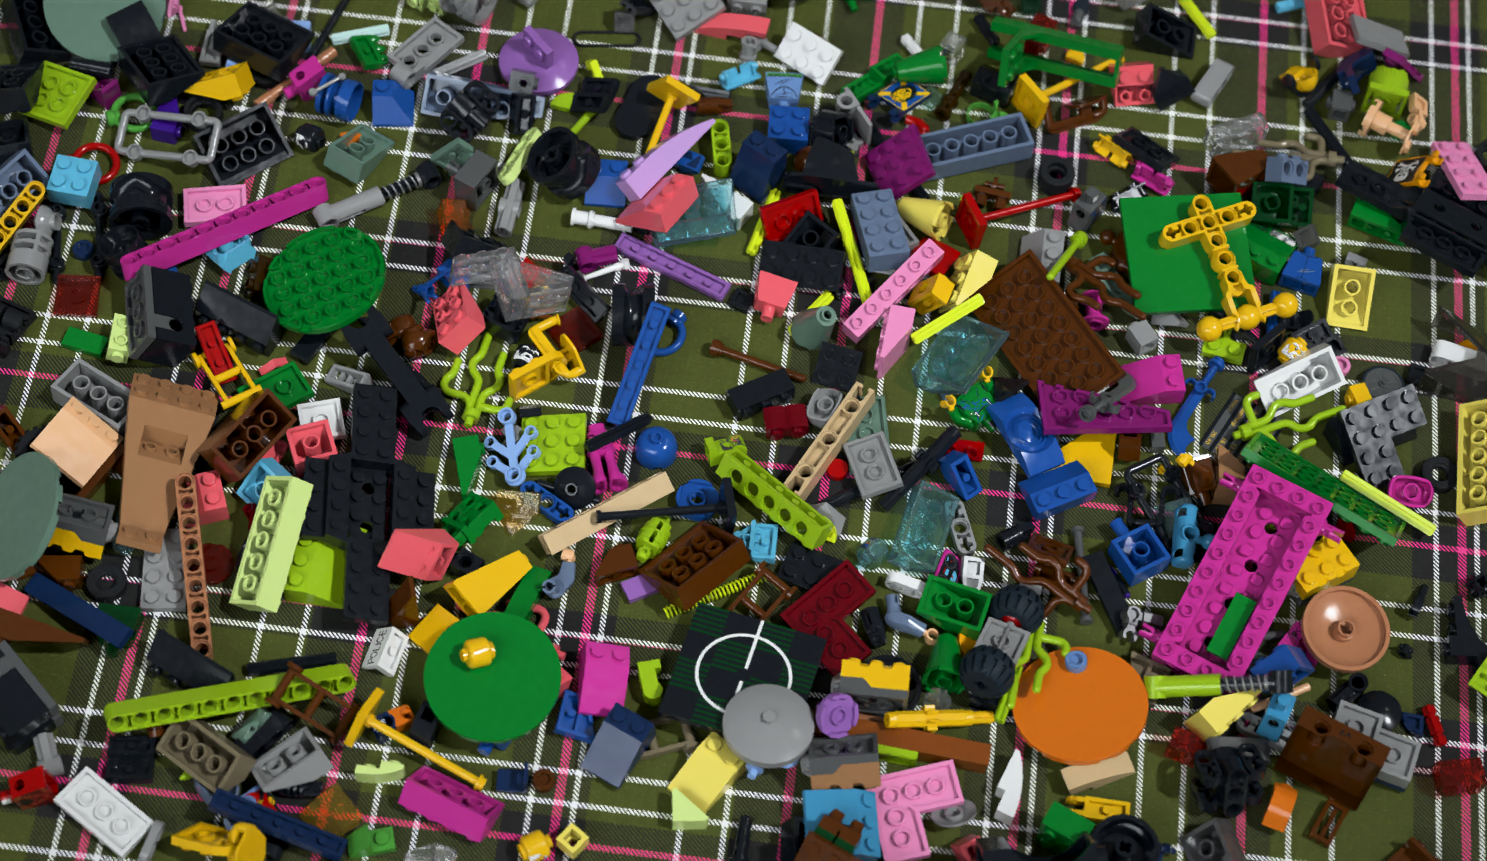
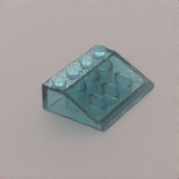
M727 178L696 184L699 197L667 233L650 230L655 247H669L676 244H687L694 241L709 240L723 236L728 237L736 234L737 219L733 179Z
M962 317L941 330L912 368L911 373L914 386L932 394L965 395L1010 336V333L971 317Z

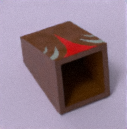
M1263 149L1215 155L1212 157L1205 181L1216 193L1241 192V199L1244 201L1252 196L1253 181L1268 182L1265 181L1267 156H1271Z

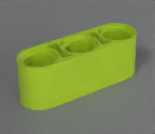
M715 119L716 122L711 126L710 131L713 172L719 178H726L731 174L732 166L729 125L724 119Z

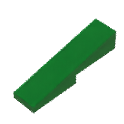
M896 52L870 67L867 74L843 86L840 94L843 93L845 87H848L860 104L867 100L869 94H875L895 79L892 78L891 66H894V62L903 59V57Z

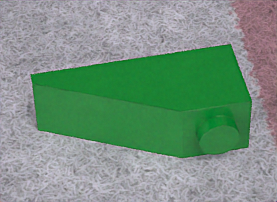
M1357 197L1346 225L1404 247L1405 244L1398 240L1401 235V224L1387 212L1379 210L1377 207Z
M478 434L452 438L462 500L472 492L482 465L481 455H485L484 442L479 443Z

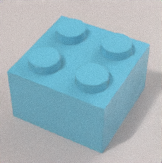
M58 154L46 187L50 202L91 209L102 176L98 161Z

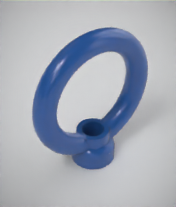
M675 308L667 319L673 327L677 328V339L668 347L657 348L654 356L671 355L684 344L686 339L684 323L687 321V317L681 310Z

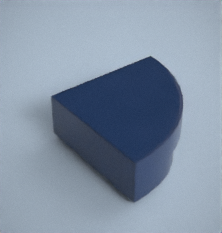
M1402 712L1401 724L1410 735L1421 739L1423 737L1424 716Z

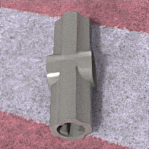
M516 178L511 184L506 186L504 197H501L499 201L494 233L502 238L512 236L516 218L519 219L522 197L526 185L519 178Z

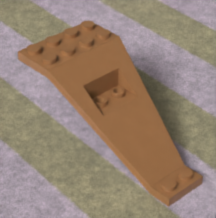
M134 372L127 402L119 528L116 544L160 554L163 538L177 508L175 478L182 472L192 474L200 456L197 450L207 439L214 424L219 394ZM188 482L183 483L180 487L186 488Z

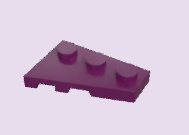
M1386 47L1382 54L1385 65L1390 68L1405 70L1408 77L1420 83L1424 76L1418 73V70L1412 67V64L1405 57Z

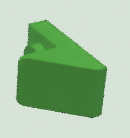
M367 824L346 836L350 860L396 851L392 826L369 830Z

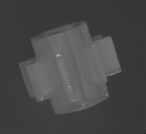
M932 687V693L925 694L924 705H935V710H949L951 698L947 694V690Z

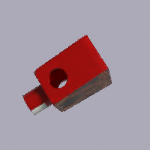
M41 765L10 777L8 780L10 789L0 792V800L3 805L15 802L22 810L54 803L53 799L59 794L58 782Z

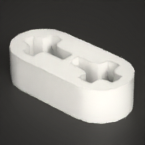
M895 571L889 572L884 582L887 588L916 599H921L926 585L921 580Z

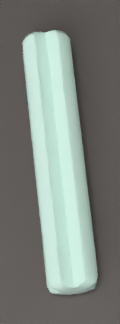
M388 24L338 32L331 34V40L333 45L349 43L350 36L367 34L378 37L390 35V29Z

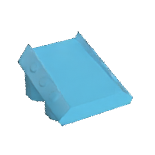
M245 235L205 252V254L224 271L231 274L232 270L251 258L254 260L257 250L251 245L249 235Z

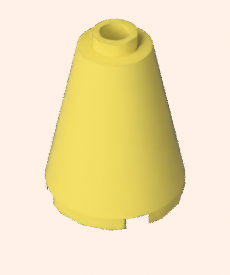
M903 197L896 203L901 218L930 238L940 241V237L947 235L953 222V216H950L951 210L954 211L953 203L943 200Z

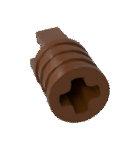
M720 97L699 98L698 102H696L697 115H718L732 112V99Z

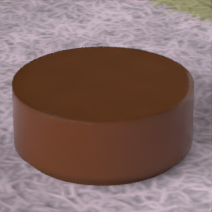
M548 769L536 771L532 777L534 789L540 793L550 792L555 787L554 773Z

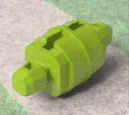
M670 516L652 517L640 529L635 546L637 561L644 563L648 558L653 559L666 547L672 528L669 524L671 521Z

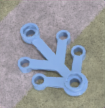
M505 407L498 412L497 417L505 427L507 447L500 444L493 436L485 438L484 446L488 450H495L508 458L509 467L501 463L500 459L495 455L489 456L486 464L490 469H497L505 474L507 484L516 487L525 481V470L531 461L541 456L540 448L534 444L530 445L527 448V454L518 464V456L530 440L538 437L539 431L533 425L527 426L524 434L516 444L514 424L517 415L511 408ZM531 430H534V433L532 435H529V432ZM494 441L491 446H488L489 442ZM537 449L536 453L531 455V452ZM493 460H496V463L494 465H491V462Z

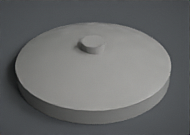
M759 684L741 690L729 701L723 715L722 732L729 749L742 761L760 768H780L792 764L806 753L813 739L815 725L811 709L797 693L779 685Z

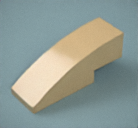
M1127 751L1115 758L1111 757L1102 760L1098 764L1072 765L1061 769L1071 795L1091 787L1094 790L1136 773Z

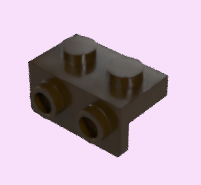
M259 254L254 260H250L247 266L249 275L244 285L246 298L250 299L254 294L263 297V281L268 274V267L273 260L272 258Z

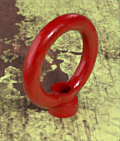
M87 143L79 147L73 155L66 154V156L81 158L85 153L93 150L107 153L112 159V167L107 174L101 176L99 185L110 182L120 170L121 161L118 153L114 148L105 143Z

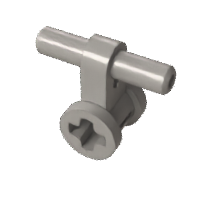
M747 35L741 39L742 50L739 52V58L744 62H754L757 58L756 52L765 48L772 53H776L778 46L769 42L767 38Z

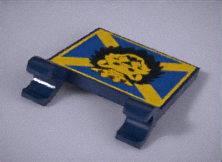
M896 80L878 93L869 94L867 96L869 101L867 107L874 109L881 101L885 102L893 108L889 111V115L892 116L889 118V121L896 124L906 113L932 97V93L917 83L897 82Z

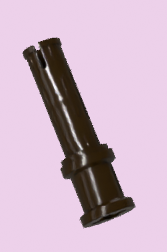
M962 70L959 77L948 94L941 98L939 107L934 109V116L938 120L947 122L951 117V112L957 108L958 99L972 78V74L969 71Z

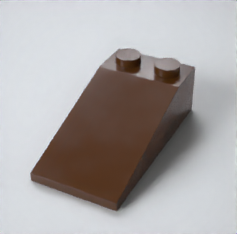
M0 607V643L5 640L9 645L10 642H14L16 644L90 646L91 641Z

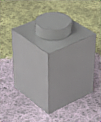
M1146 319L1131 323L1125 335V339L1138 357L1156 349L1159 337Z

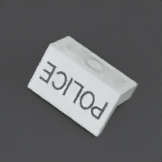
M394 626L376 629L361 668L363 670L375 668L385 676L393 677L409 637Z

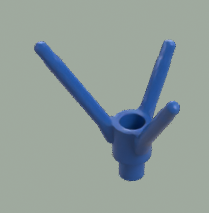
M448 267L424 284L414 285L412 287L413 293L422 296L425 302L430 304V297L434 299L440 297L434 293L433 284L448 274L452 268Z

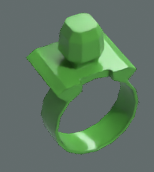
M998 100L994 101L993 108L987 103L976 102L967 109L966 120L968 124L974 123L968 113L976 108H983L990 112L991 116L989 119L1009 114L1004 111H997Z

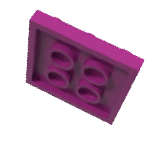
M911 124L864 155L874 183H877L880 190L891 188L895 201L936 175L919 130L914 124Z

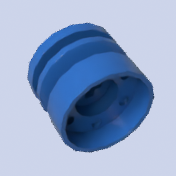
M331 72L326 73L319 86L338 77V75L336 76ZM348 78L345 81L339 80L317 92L315 97V111L319 114L325 113L329 117L335 114V118L348 123L352 122L361 106L364 90L363 84Z

